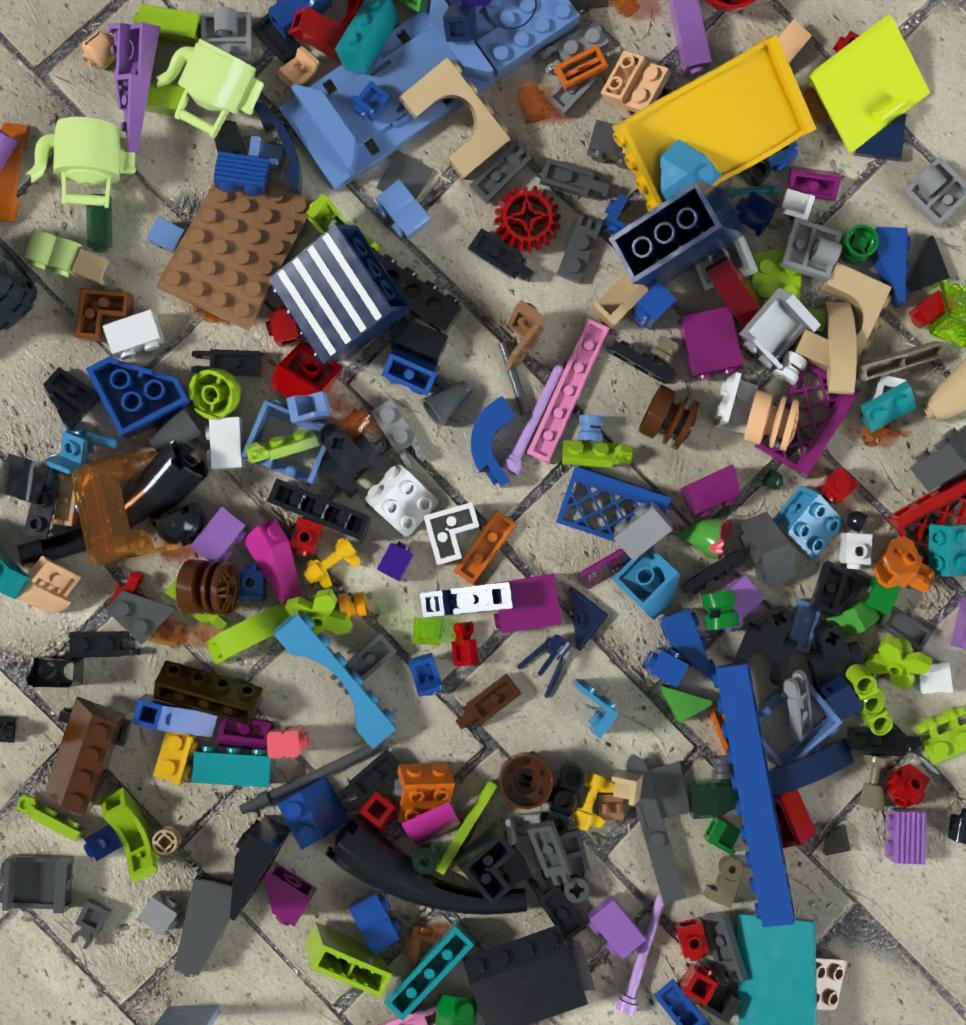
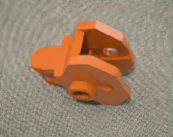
M905 536L890 541L888 549L883 550L879 554L873 569L878 583L887 589L896 586L905 588L909 585L918 589V591L926 592L930 590V581L934 579L935 575L932 568L922 563L923 557L918 554L914 542Z

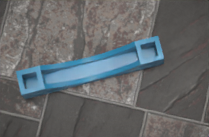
M297 610L274 629V636L291 655L302 656L316 661L328 668L341 680L354 704L356 730L370 747L374 749L397 730L394 723L396 720L395 716L388 708L383 710L378 704L380 699L372 689L367 691L362 685L364 680L355 670L351 672L345 666L348 662L339 651L337 653L333 652L329 647L332 643L323 632L318 634L313 628L315 623L308 614L304 613L302 615Z

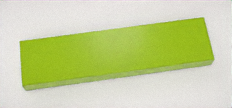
M492 780L488 781L437 864L436 871L442 875L445 874L496 790L498 784Z

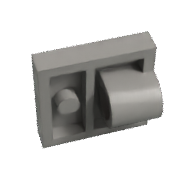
M218 7L214 9V13H201V40L247 64H253L251 12H237L230 7Z
M939 156L902 194L937 228L966 200V182Z
M795 217L791 222L780 267L828 281L833 266L836 264L841 253L842 244H840L842 232Z

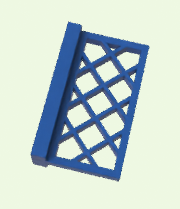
M575 465L556 523L616 542L613 539L614 535L610 526L635 515L633 511L624 516L618 505L619 502L630 499L633 500L636 508H638L637 502L649 504L653 500L665 514L671 497ZM574 483L585 484L590 494L576 500L572 492ZM589 486L597 488L598 490L592 492ZM602 491L609 492L613 502L600 508L594 495ZM613 494L621 496V498L616 500ZM571 495L574 502L568 504ZM592 497L597 510L584 516L578 503ZM576 505L581 518L573 522L563 519L565 510ZM616 505L621 517L607 523L602 511ZM600 513L605 525L598 529L590 528L586 519ZM581 521H584V523H585L586 526L581 525V524H578V523L581 522ZM607 528L610 534L602 532V530Z

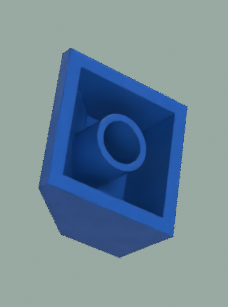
M326 776L285 797L277 804L301 850L326 837L350 820L340 801L336 799V793Z

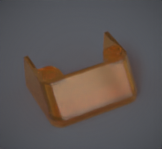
M157 450L121 454L86 463L73 470L71 475L88 558L93 564L97 566L110 565L159 556L178 549L177 544L154 548L152 538L146 531H130L120 481L128 480L134 476L136 464L156 456Z

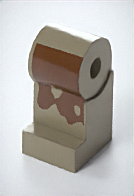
M727 855L718 862L719 873L714 886L706 885L703 895L708 900L731 908L743 876L744 868L737 858Z

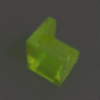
M414 618L413 644L439 645L440 619Z

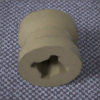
M660 335L657 340L658 345L652 348L650 355L659 362L671 366L673 356L679 353L681 347L673 340Z

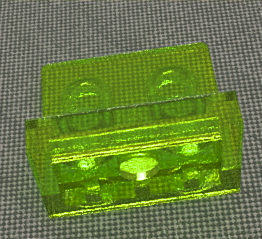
M943 279L939 285L946 313L929 326V332L932 336L966 348V288Z

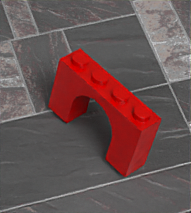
M348 0L347 12L341 21L331 20L308 6L296 10L289 34L340 62L341 60L335 48L364 0Z

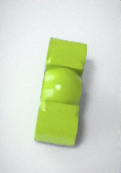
M854 664L850 666L846 671L845 677L863 706V709L859 711L863 720L874 734H887L892 729L893 721L885 707L886 699L884 692L877 686V681L864 665Z

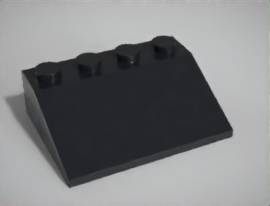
M266 815L261 821L256 819L254 824L242 834L235 846L239 851L234 861L230 919L234 921L252 898L291 830Z
M559 924L462 958L470 987L485 1025H531L589 1005L565 929Z

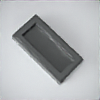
M893 606L890 615H881V618L876 623V626L893 637L908 640L912 645V649L916 652L923 650L934 632L895 606Z

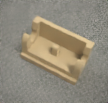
M59 474V498L57 497L52 524L76 527L80 525L82 513L75 511V504L85 478Z

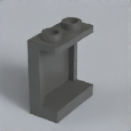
M13 854L6 858L1 865L0 871L1 877H4L3 887L0 890L2 911H8L11 908L53 909V913H65L71 908L74 856Z

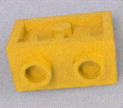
M165 732L153 776L175 782L174 785L177 786L188 781L193 768L189 765L191 757L194 756V752L199 748V741H196L197 736Z

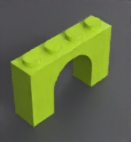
M141 3L139 12L135 13L134 24L144 22L160 26L157 47L165 43L195 46L198 40L201 39V17L197 13ZM151 78L145 111L175 117V112L185 88L171 83L157 87L158 81Z

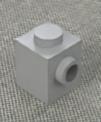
M157 891L138 916V919L163 936L168 929L173 931L182 919L178 915L183 908L178 905L179 902L170 895L165 896Z

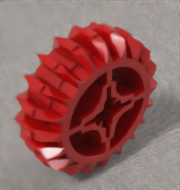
M527 185L523 186V192H519L517 187L513 188L514 196L506 192L505 199L507 201L500 199L498 205L501 208L495 209V215L499 217L494 219V224L500 225L496 229V233H505L501 237V241L506 242L510 239L509 246L513 248L517 244L519 253L522 252L523 246L527 247L528 253H532V246L541 251V242L549 246V238L555 239L557 236L554 230L560 229V224L555 222L561 219V214L555 213L559 210V205H551L554 201L553 196L545 199L547 192L545 189L538 194L536 185L533 186L532 192L528 191ZM531 202L539 205L545 213L535 211L531 207ZM523 204L520 212L513 213V216H507L515 205ZM526 209L531 219L529 229L524 219ZM548 222L546 228L540 234L532 236L535 226ZM509 225L521 228L524 236L516 234Z

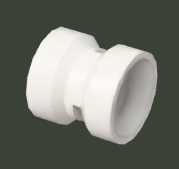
M788 350L783 356V368L781 370L775 368L773 373L782 381L795 385L799 379V372L806 368L808 362L799 354Z

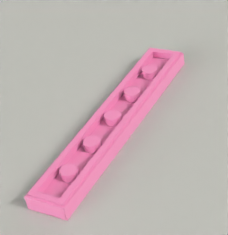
M587 318L526 453L527 455L547 464L550 463L610 330L609 327Z

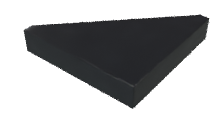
M933 235L926 239L925 246L911 273L912 275L907 284L909 286V293L950 278Z

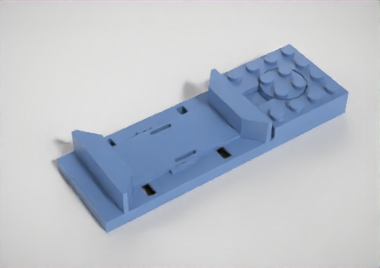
M431 0V4L427 6L426 12L417 13L392 30L367 74L346 71L342 64L309 87L294 84L291 86L295 97L278 107L279 111L335 192H337L465 105L462 101L452 98L453 102L445 106L442 100H438L414 119L399 100L402 94L445 58L457 62L463 71L461 76L466 82L470 80L478 90L476 94L478 96L534 58L541 51L578 28L580 15L570 1L491 0L490 4L475 7L477 31L471 41L446 42L443 16L449 6L461 5L460 0ZM407 34L410 41L403 45L398 38ZM370 81H373L391 95V100L374 122L367 117L365 120L359 117L353 111L354 107L351 101L354 95L357 97L360 95ZM333 83L337 90L329 95L325 88ZM371 138L380 150L373 156L364 145Z

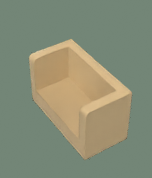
M625 272L623 277L598 302L596 301L592 305L591 310L612 330L649 290L644 285L633 284L627 272Z

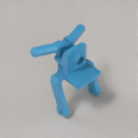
M61 422L62 427L67 430L63 422ZM76 426L71 432H63L61 454H54L50 458L45 459V465L50 468L43 487L52 488L58 470L66 474H73L81 470L85 471L86 476L75 504V511L85 514L88 511L89 500L98 477L97 469L91 466L90 459L88 458L89 455L95 453L94 444L116 449L120 446V441L116 438L92 432L87 434L85 429Z

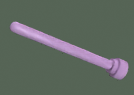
M557 364L554 367L512 454H509L502 461L500 467L511 474L518 476L522 465H520L522 462L521 457L564 371V367L561 364Z
M661 893L656 897L644 934L646 941L640 946L626 993H623L622 997L618 998L615 1007L618 1011L627 1015L635 1016L638 1007L635 996L665 905Z

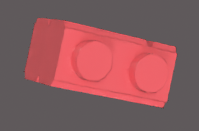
M288 726L276 727L267 735L269 758H282L283 756L285 758L298 757L310 744L309 732H305L303 726H291L290 728Z

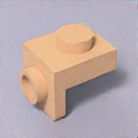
M301 46L297 49L295 58L278 69L277 76L290 88L294 84L304 86L315 78L319 61L312 53H309Z

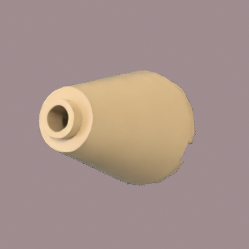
M966 358L925 399V407L922 410L930 421L935 419L939 422L966 411Z

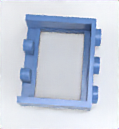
M275 399L272 402L264 400L245 447L255 442L259 443L270 415L291 423L286 404ZM321 418L318 421L292 424L319 434L324 425L332 422ZM322 444L311 473L277 459L270 460L268 458L255 462V464L315 487L322 463L328 451ZM244 448L241 456L248 460L246 449Z
M809 682L811 700L825 717L813 726L811 733L801 743L795 742L779 757L763 739L765 752L777 766H783L805 756L807 753L815 752L820 746L819 743L825 737L833 736L839 730L838 726L842 723ZM784 683L757 706L760 722L788 699L784 692Z

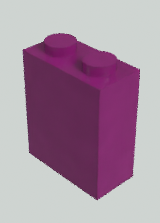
M728 306L680 317L678 325L690 378L698 377V381L713 378L714 373L722 372L723 376L738 372L737 368L743 365V359L732 311Z
M554 574L494 583L512 582L515 608L498 609V613L494 614L496 629L501 628V633L562 624Z

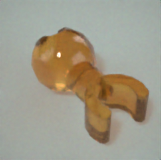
M895 419L874 432L867 428L862 434V441L866 446L876 447L880 444L882 438L886 436L895 437L901 434L902 431H888L891 424L896 422Z

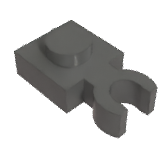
M89 898L75 923L81 929L73 934L71 943H75L79 936H83L86 940L83 949H87L93 942L92 933L96 935L101 933L112 909Z

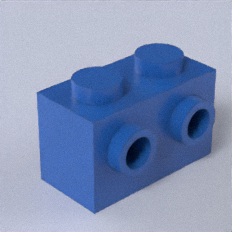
M394 347L381 376L394 384L408 387L414 393L428 396L440 366L398 347Z
M664 646L662 650L655 648L653 652L649 651L643 661V664L646 665L645 671L675 687H678L689 664L679 660V653Z

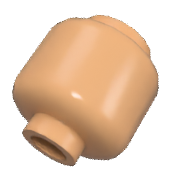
M96 31L82 42L83 54L81 56L89 67L95 66L98 69H105L116 60V56L111 54V47L115 46L114 37L108 32Z

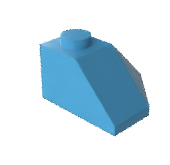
M677 139L659 157L661 183H659L658 194L666 201L696 180L713 185L722 175L704 154Z

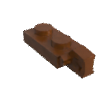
M506 673L468 701L462 708L465 713L455 721L461 730L471 722L475 726L480 723L483 724L522 693Z

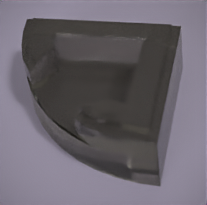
M844 824L833 828L826 836L823 846L824 855L851 851Z

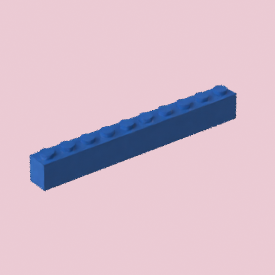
M749 661L721 665L716 668V673H713L712 676L714 687L719 688L721 698H717L718 710L720 714L724 713L725 724H722L723 737L728 739L730 749L726 750L729 765H733L735 775H731L733 790H738L739 800H736L737 814L743 817L744 826L740 827L743 842L747 841L749 850L745 852L747 867H752L753 877H750L751 891L757 894L758 903H755L756 918L761 919L762 927L794 924L796 916Z

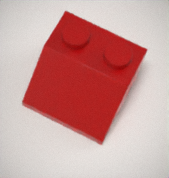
M301 341L277 365L270 387L287 398L307 396L320 391H325L327 394L341 373L343 366L336 362L323 364L315 357L313 348Z
M798 789L774 797L783 848L802 845L816 833V830Z

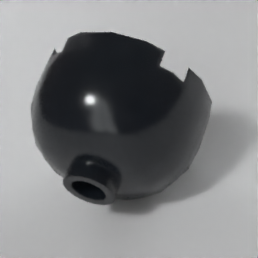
M198 501L168 513L163 518L160 517L152 521L151 524L156 534L165 543L172 545L181 543L184 547L193 543L196 539L195 536L202 531L204 515Z

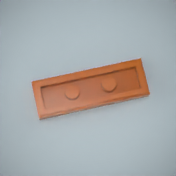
M496 510L454 572L472 585H475L517 524Z

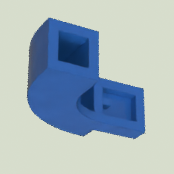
M503 396L494 400L480 413L471 435V453L478 472L487 467L489 471L486 472V475L493 485L498 483L500 488L509 483V479L493 455L492 442L500 429L516 419L515 414Z

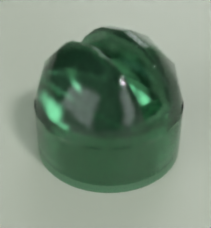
M770 469L765 474L761 485L768 490L776 491L780 489L779 485H783L784 479L779 472Z

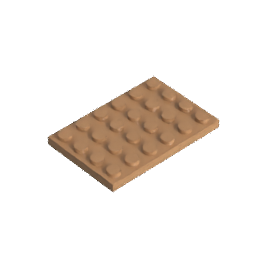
M269 180L266 195L259 194L256 197L236 190L232 193H226L216 188L214 183L158 280L157 288L249 331L272 289L269 278L284 267L309 221L307 219L309 216L306 212L313 201L299 194L295 195L293 191Z

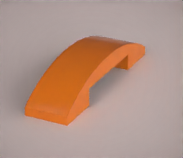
M4 122L1 130L19 143L0 172V221L16 223L19 198L16 194L22 153L27 151L30 126Z

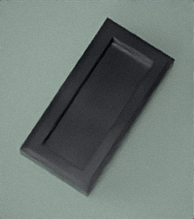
M269 13L252 27L253 33L283 65L295 58L297 49L301 45L291 35L284 39L271 23Z

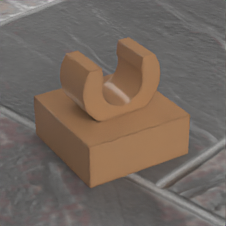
M598 793V816L604 820H624L623 798L614 797L613 793Z

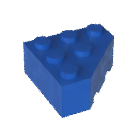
M107 357L86 368L120 436L127 439L173 416L181 408L186 409L194 405L193 400L189 399L184 383L176 377L161 374L111 357Z

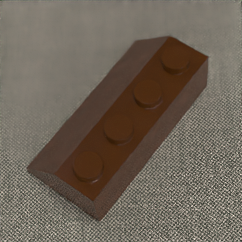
M81 697L76 698L45 788L60 807L85 816L94 806L126 714Z

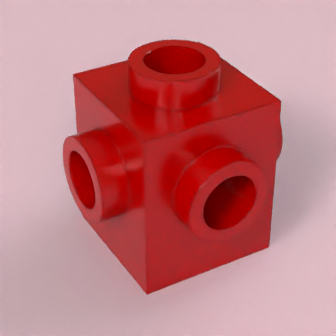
M909 763L896 769L887 779L888 786L884 793L892 798L895 804L903 808L914 804L918 805L925 798L926 793L924 791L930 778Z

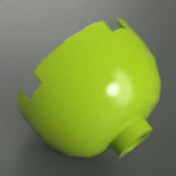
M210 368L192 377L188 396L190 400H193L196 406L194 409L204 418L215 420L227 416L237 408L241 397V389L234 375L225 369Z

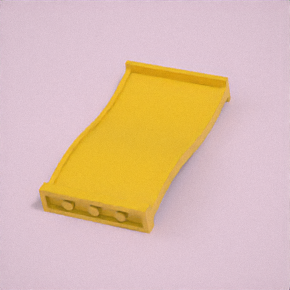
M772 35L759 40L757 44L729 61L656 100L622 122L613 125L612 128L615 132L613 133V138L616 144L622 147L626 155L624 161L627 167L633 170L637 178L635 184L638 190L644 193L647 200L646 207L648 211H651L664 202L658 194L659 183H661L659 157L677 139L704 154L722 176L712 185L715 186L771 156L802 135L809 134L816 129V126L777 35Z

